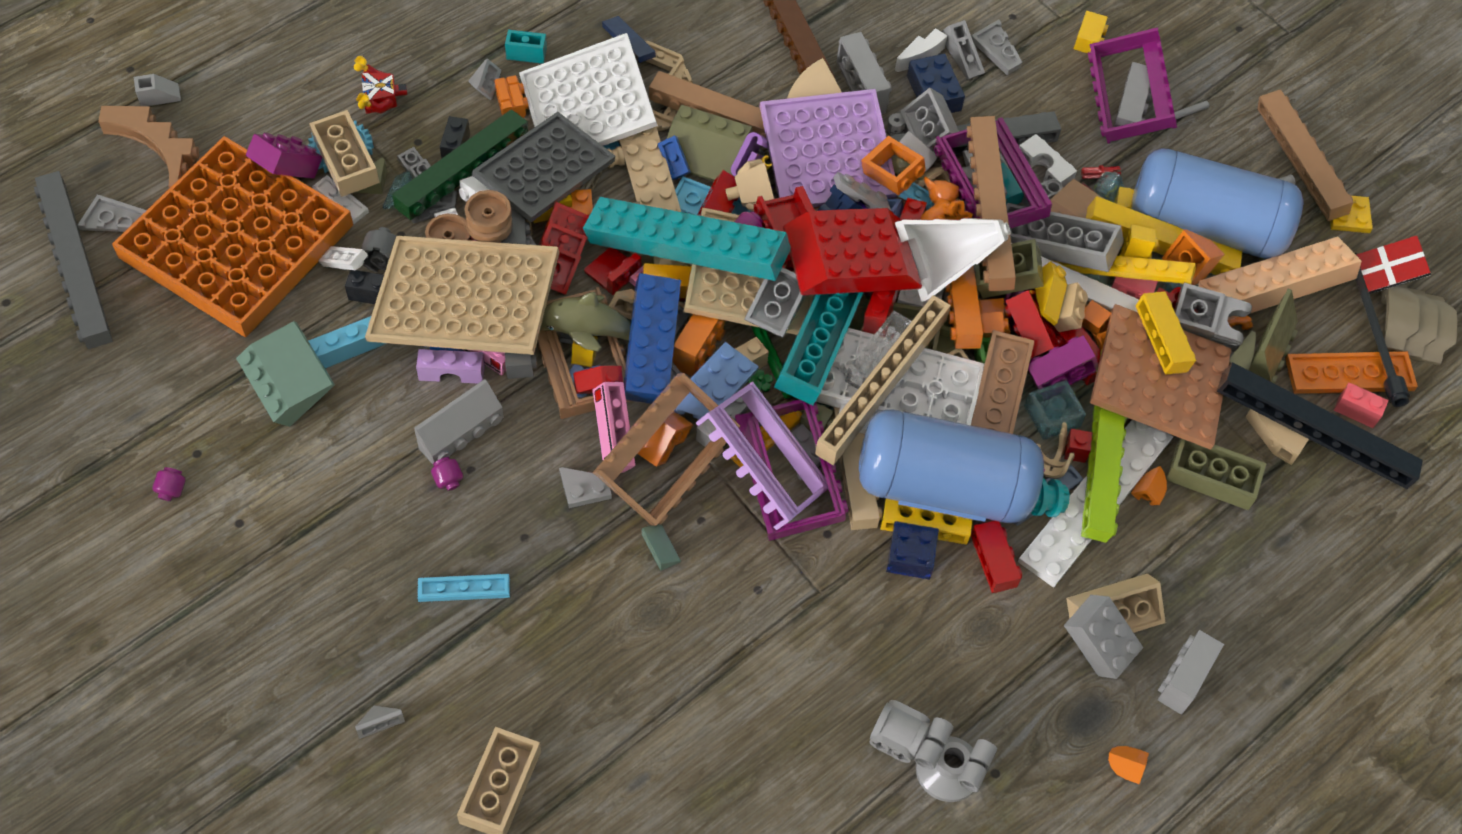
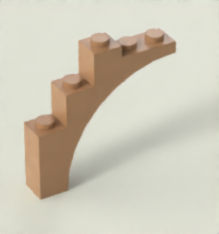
M101 106L98 122L103 134L131 138L154 150L168 167L169 188L199 158V148L195 146L193 138H178L177 131L173 129L171 122H156V116L152 114L150 106Z

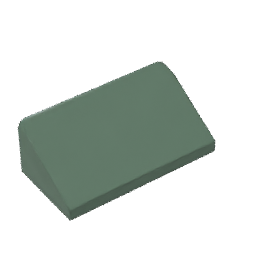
M662 525L642 528V536L660 571L681 562Z

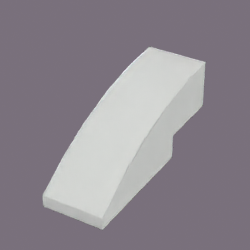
M935 28L925 39L918 36L897 57L895 71L908 70L911 60L938 55L945 49L947 35Z

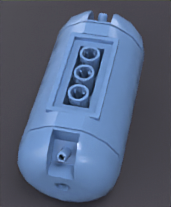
M1161 148L1150 153L1142 165L1134 189L1131 209L1183 230L1187 229L1207 239L1242 251V253L1269 259L1282 255L1291 245L1302 215L1303 196L1299 188L1288 181L1179 151Z
M886 409L878 412L870 420L866 429L859 458V479L862 487L869 494L898 501L899 505L983 522L989 519L1004 523H1016L1027 518L1036 506L1042 487L1044 458L1040 447L1032 439L1025 436L904 411L901 412L894 409Z

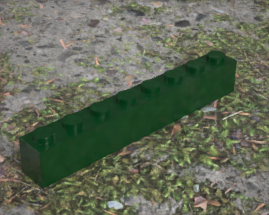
M512 109L394 192L392 194L394 208L410 221L416 216L421 215L427 208L436 204L441 198L450 194L460 185L459 180L471 177L475 168L528 132V121Z

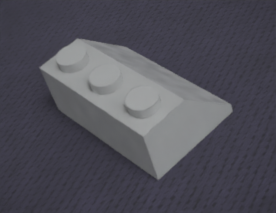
M928 88L901 110L908 130L933 152L937 136L942 137L959 132L943 95L932 88Z

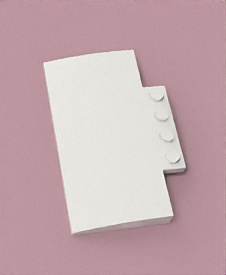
M848 328L816 402L840 408V413L897 340ZM925 348L860 433L865 434L870 420L878 412L886 409L971 425L984 363Z

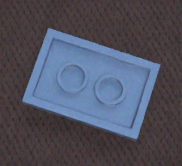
M725 342L690 379L717 405H720L736 394L758 371L759 366Z

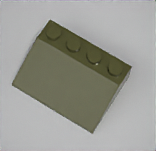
M681 104L672 121L667 139L674 135L678 137L691 171L690 174L714 181L722 170L733 176L731 173L732 164L747 135L752 133L753 129L752 126Z
M1287 289L1269 320L1249 368V371L1274 384L1278 378L1275 373L1276 371L1280 372L1285 362L1282 360V357H1286L1291 348V345L1288 343L1289 341L1293 342L1298 332L1295 329L1298 319L1291 289Z

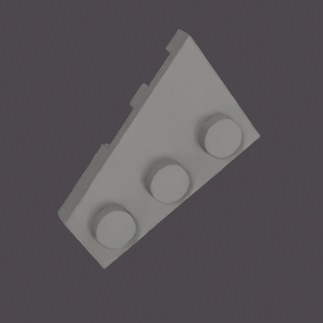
M997 20L974 33L971 37L974 44L1006 75H1009L1021 68L1022 61L1014 46L1010 44L1006 31H1003L1000 20Z

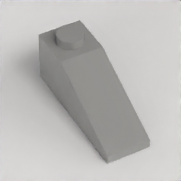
M963 20L943 29L941 32L947 35L946 48L966 78L971 79L984 74V68L966 21Z

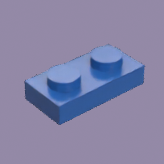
M674 135L658 143L661 155L667 161L672 180L691 173L677 136Z

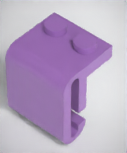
M755 132L747 135L732 164L731 173L733 176L737 175L739 169L747 161L763 158L757 152L760 146L768 149L766 137Z

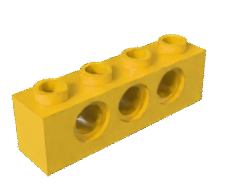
M885 499L880 530L967 545L971 536L972 519L899 505L898 501ZM901 513H906L909 517H904ZM922 517H928L931 521H926ZM944 521H950L953 524L949 525L946 524Z

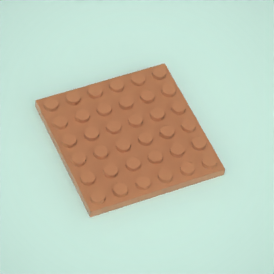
M1115 304L1111 311L1090 403L1211 450L1215 444L1223 395L1217 392L1222 373L1229 366L1232 348L1183 330L1191 350L1195 354L1196 362L1186 373L1165 375L1139 313Z

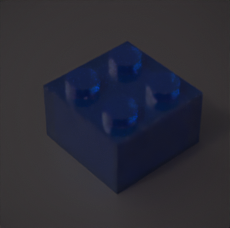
M895 521L891 532L886 572L930 580L934 569L939 529Z

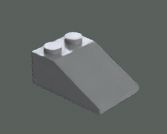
M782 267L776 281L764 279L744 320L783 338L806 295H801L796 274Z

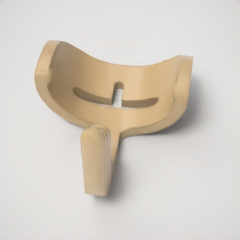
M1065 422L1062 423L1060 430L1059 446L1055 458L1049 459L1043 454L1044 469H1046L1043 476L1049 478L1064 476L1074 459V453H1070L1067 461L1060 462L1067 442V423Z

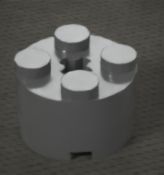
M380 227L379 230L367 232L361 249L368 255L364 260L363 266L374 272H378V269L386 271L396 235L392 234L388 228Z

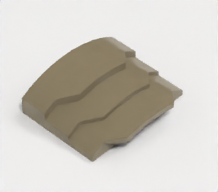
M1406 284L1382 290L1381 303L1386 304V325L1382 334L1388 352L1408 351L1411 360L1440 366L1444 352L1456 344L1457 311L1445 303L1443 297L1410 289Z

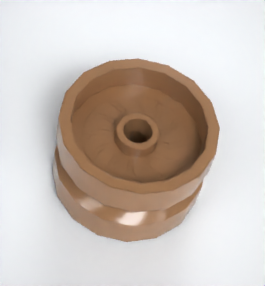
M484 190L473 194L467 200L465 205L468 233L474 240L499 243L508 237L513 223L510 202L505 195L498 191Z
M447 213L438 215L428 223L425 230L426 238L472 241L468 233L466 220L457 214Z

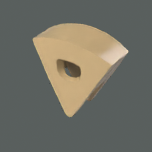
M822 58L809 66L798 77L787 99L842 93Z

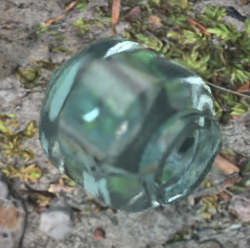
M1104 172L1094 184L1095 192L1109 201L1117 197L1119 187H1124L1122 177L1117 172Z

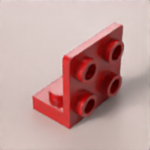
M609 247L584 269V272L610 294L614 295L641 268V256L634 253L631 257H626L617 249Z

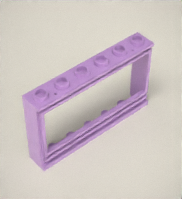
M753 381L696 422L698 426L708 419L712 422L716 430L709 435L710 440L715 442L720 437L724 438L730 448L723 452V457L728 460L736 454L743 464L736 471L737 476L742 478L750 473L757 482V484L750 488V493L755 496L763 491L770 500L763 507L764 512L769 514L777 509L784 518L774 526L776 530L791 521L828 489L823 474ZM738 398H742L813 493L798 507L724 410L725 407Z

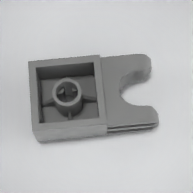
M1184 283L1180 289L1174 312L1179 318L1183 330L1227 345L1240 346L1243 343V334L1231 328L1228 324V317H1245L1251 313L1252 305L1246 301L1225 296V294Z

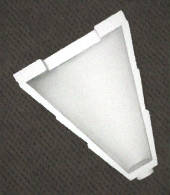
M963 218L961 220L934 219L895 222L901 242L908 240L921 278L922 288L917 289L921 302L930 299L932 295L935 296L953 280H957L974 264H979L1007 241L1008 235L1011 234L1008 223H1004L1003 220Z

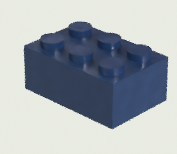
M945 53L909 62L907 78L916 98L928 88H932L943 95L951 113L962 111L965 94Z

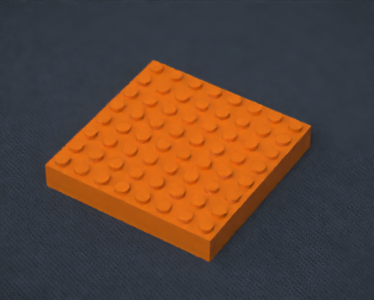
M223 136L112 245L119 259L246 338L319 262L318 260L349 231L353 226L350 210L292 176L272 174L245 156L247 149Z

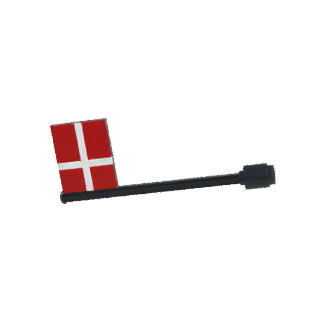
M1418 236L1360 254L1354 252L1362 261L1355 280L1388 377L1384 381L1383 386L1389 403L1394 407H1402L1408 404L1410 393L1404 377L1398 376L1395 373L1369 294L1431 275Z

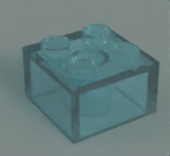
M1067 380L1030 392L1024 405L1043 440L1059 435L1063 422L1067 423V432L1081 427L1086 416Z

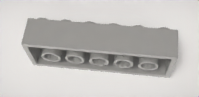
M1011 203L1006 205L1007 213L1026 208V206ZM1051 212L1050 217L1010 229L1011 243L1036 239L1041 256L1046 259L1109 272L1124 242L1120 225Z

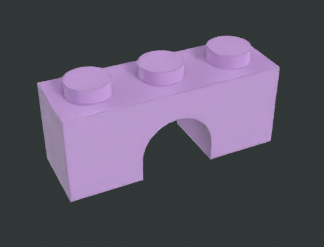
M418 350L416 369L419 381L440 382L441 375L447 373L459 376L461 383L478 384L483 381L485 367L483 352Z

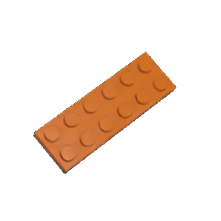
M1408 351L1389 352L1396 375L1404 377L1409 391H1415L1418 386ZM1379 352L1287 354L1285 358L1294 394L1342 393L1348 383H1352L1369 392H1385L1383 383L1388 377Z

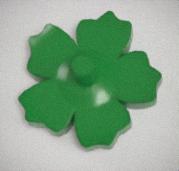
M758 369L748 382L750 384L753 381L760 391L767 392L770 390L773 376L769 374L764 375V370Z

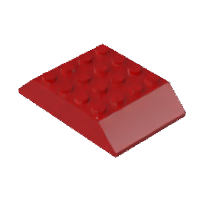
M888 208L808 211L783 226V230L787 233L791 246L789 252L801 295L921 289L922 284L908 240L901 242L895 222L902 220Z

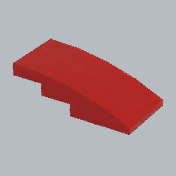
M555 202L539 246L558 247L559 255L550 289L566 295L587 240L583 227L589 215L558 202Z

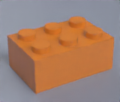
M695 314L691 316L674 343L672 362L680 372L692 377L706 363V358L713 355L717 340L721 341L725 334L723 329L725 320Z

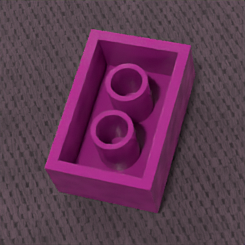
M266 132L263 135L254 133L245 155L272 174L315 178L322 161V156L316 153L317 150L311 146L304 145L302 143L303 140L295 136L287 138L280 134L273 136Z
M1083 335L1070 339L1068 344L1062 347L1051 349L1043 357H1035L1029 362L1028 371L1042 398L1045 399L1097 372L1099 365L1095 354Z

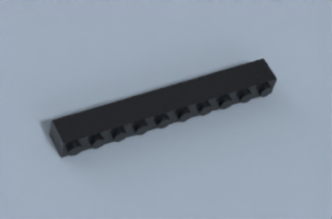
M1233 362L1222 373L1217 388L1218 393L1405 489H1408L1419 479L1423 460Z

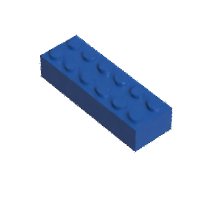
M639 273L635 285L624 377L626 400L652 404L670 383L681 280Z

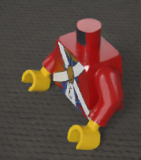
M357 56L354 60V69L358 72L364 70L362 73L363 93H359L356 101L359 102L357 105L360 109L365 108L366 114L374 112L383 114L397 106L396 96L408 95L407 85L395 84L393 74L379 71L369 64L366 65L367 61L363 56Z

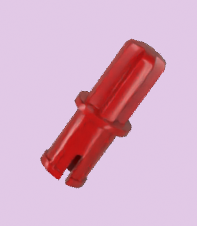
M1099 165V167H1084L1081 169V176L1083 179H1100V176L1104 173L1103 176L1105 178L1101 179H1119L1121 172L1117 171L1121 170L1119 166L1104 167L1103 165Z

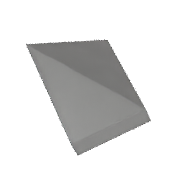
M486 59L469 79V83L491 100L495 92L494 80L499 78L501 69L489 59Z
M373 706L355 728L359 739L401 724L405 720L401 709Z

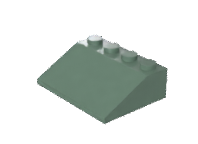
M295 321L250 344L236 358L273 422L285 426H292L335 386Z

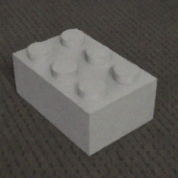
M1090 595L1064 625L1096 674L1100 677L1117 679L1143 649V646L1109 596Z
M1201 630L1195 636L1190 635L1180 649L1177 659L1171 665L1167 677L1157 691L1161 692L1157 700L1182 715L1197 695L1224 644Z

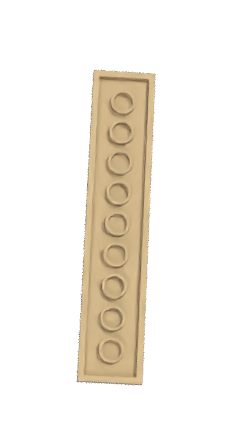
M653 127L620 139V146L623 150L636 202L640 201L641 205L681 212L667 161L662 157L658 147V143L661 141L657 128ZM655 256L653 258L654 264L692 266L689 263Z

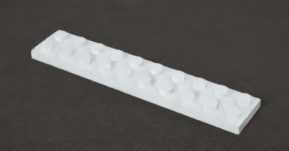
M1132 420L1125 428L1126 436L1122 443L1125 451L1120 465L1123 466V472L1119 478V485H1121V492L1117 498L1119 506L1174 436L1135 420ZM1087 476L1070 495L1067 510L1064 513H1060L1057 517H1052L1018 560L1021 565L1053 588L1093 540L1081 537Z

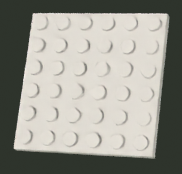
M627 33L519 72L534 127L558 111L604 146L658 126Z

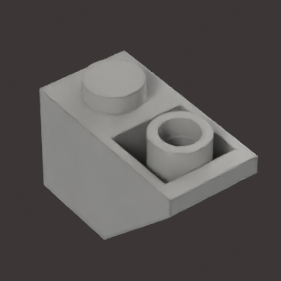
M156 74L134 77L135 92L141 106L181 101L178 83Z

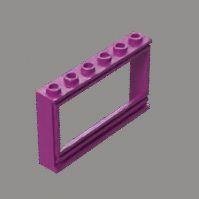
M1158 27L1090 44L1091 52H1088L1089 62L1093 63V66L1090 67L1092 78H1096V81L1092 82L1094 92H1098V96H1095L1096 105L1101 108V110L1097 111L1099 122H1103L1100 130L1102 137H1106L1108 144L1111 141L1171 127L1172 129L1177 128ZM1143 47L1156 118L1113 127L1101 57Z
M1002 117L998 118L995 122L999 151L1030 204L1029 207L1007 213L1010 229L1050 217L1052 203L1004 119ZM967 130L942 137L937 136L936 145L934 146L936 157L940 158L943 170L949 174L950 183L959 187L958 198L964 201L966 211L973 214L972 218L980 219V216L976 217V204H978V200H974V189L951 149L971 141V138H967Z
M799 399L772 406L778 416L805 409L813 439L817 446L818 439L825 431L822 421L818 422L816 417L819 414L816 402L812 406ZM752 412L735 415V421L740 425L739 430L772 472L757 418ZM819 457L835 511L786 523L776 530L774 526L784 518L777 509L769 514L765 513L763 507L770 500L763 491L756 495L769 541L846 521V513L849 511L846 500H841L840 493L843 492L840 480H835L834 473L837 472L835 464L833 466ZM751 476L752 482L754 483V485L757 484V482H756V481L754 480V478Z

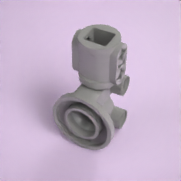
M890 700L884 706L869 741L874 748L899 761L910 763L914 759L916 762V775L922 788L932 797L945 802L961 801L969 797L973 792H978L997 752V747L994 744L983 739H978L973 748L966 741L950 736L953 725L947 720L936 717L930 726V719L926 715L895 700ZM944 755L956 756L961 760L962 766L959 768L949 767L944 761Z

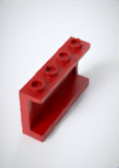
M803 186L796 187L794 194L786 197L764 201L763 196H758L754 205V212L762 219L763 228L783 232V226L808 211H815ZM789 252L782 267L789 271H795Z

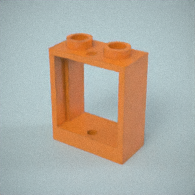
M887 136L861 160L865 175L898 196L904 190H907L916 179L923 176L926 171L923 156L890 136ZM894 154L910 164L897 177L881 168Z

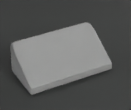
M910 131L899 141L924 157L926 171L938 158L929 147Z

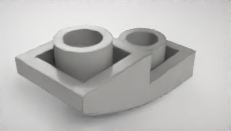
M415 147L397 156L399 163L413 179L431 167L426 158L423 159Z

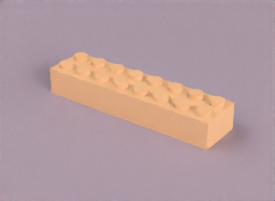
M1335 237L1200 280L1198 287L1246 301L1252 305L1251 313L1278 305L1287 289L1292 290L1293 298L1296 299L1357 278L1362 261L1339 237ZM1239 316L1228 317V321Z

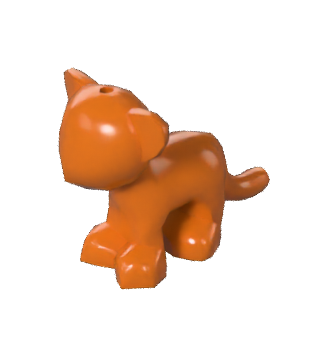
M924 177L930 200L934 203V206L926 210L921 215L920 220H961L963 218H972L973 214L964 210V201L956 200L959 196V187L944 180L932 181L928 177Z

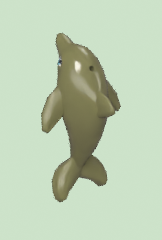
M589 292L582 297L563 298L548 304L545 308L540 331H559L570 335L576 344L587 350L600 351L602 348L593 336H610L629 341L631 322L615 309L602 303L601 301L605 299L604 296L596 295L595 292Z

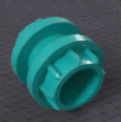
M1043 478L1040 495L1031 514L1033 516H1042L1045 512L1048 517H1057L1060 513H1064L1068 508L1070 500L1069 490L1066 485L1062 484L1059 479H1050L1047 482Z

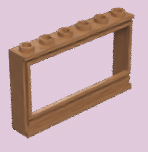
M596 287L595 290H591V291H587V292H583V293H579V294H575V295H571V296H567V297H563V298L582 297L583 295H585V294H587V293H589V292H595L596 295H601V292H600L599 287ZM602 294V296H604L605 299H603L601 302L608 305L605 294ZM555 300L547 301L546 306ZM540 331L537 346L542 353L543 365L548 372L549 384L553 387L554 399L559 406L560 418L565 419L596 411L594 395L578 399L556 331ZM607 336L616 365L622 366L624 383L626 362L623 358L625 357L624 347L619 345L617 341L619 338Z
M679 373L673 378L593 471L595 476L600 478L650 525L657 526V524L661 525L667 519V512L672 507L675 508L682 501L681 496L683 493L690 491L696 484L695 479L699 474L703 475L709 469L710 461L721 455L724 451L723 446L726 444L723 437H720L715 442L710 441L650 513L613 482L689 392L709 411L719 406L684 373ZM731 418L733 422L736 424V426L739 428L740 425L733 418Z

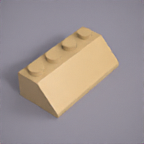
M1149 574L1066 598L1069 619L1090 595H1099L1111 598L1133 633L1166 623L1161 584Z

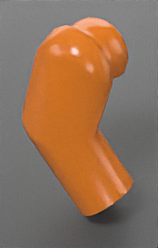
M1249 316L1236 317L1228 321L1231 328L1235 325H1242L1243 330L1253 327L1252 319Z

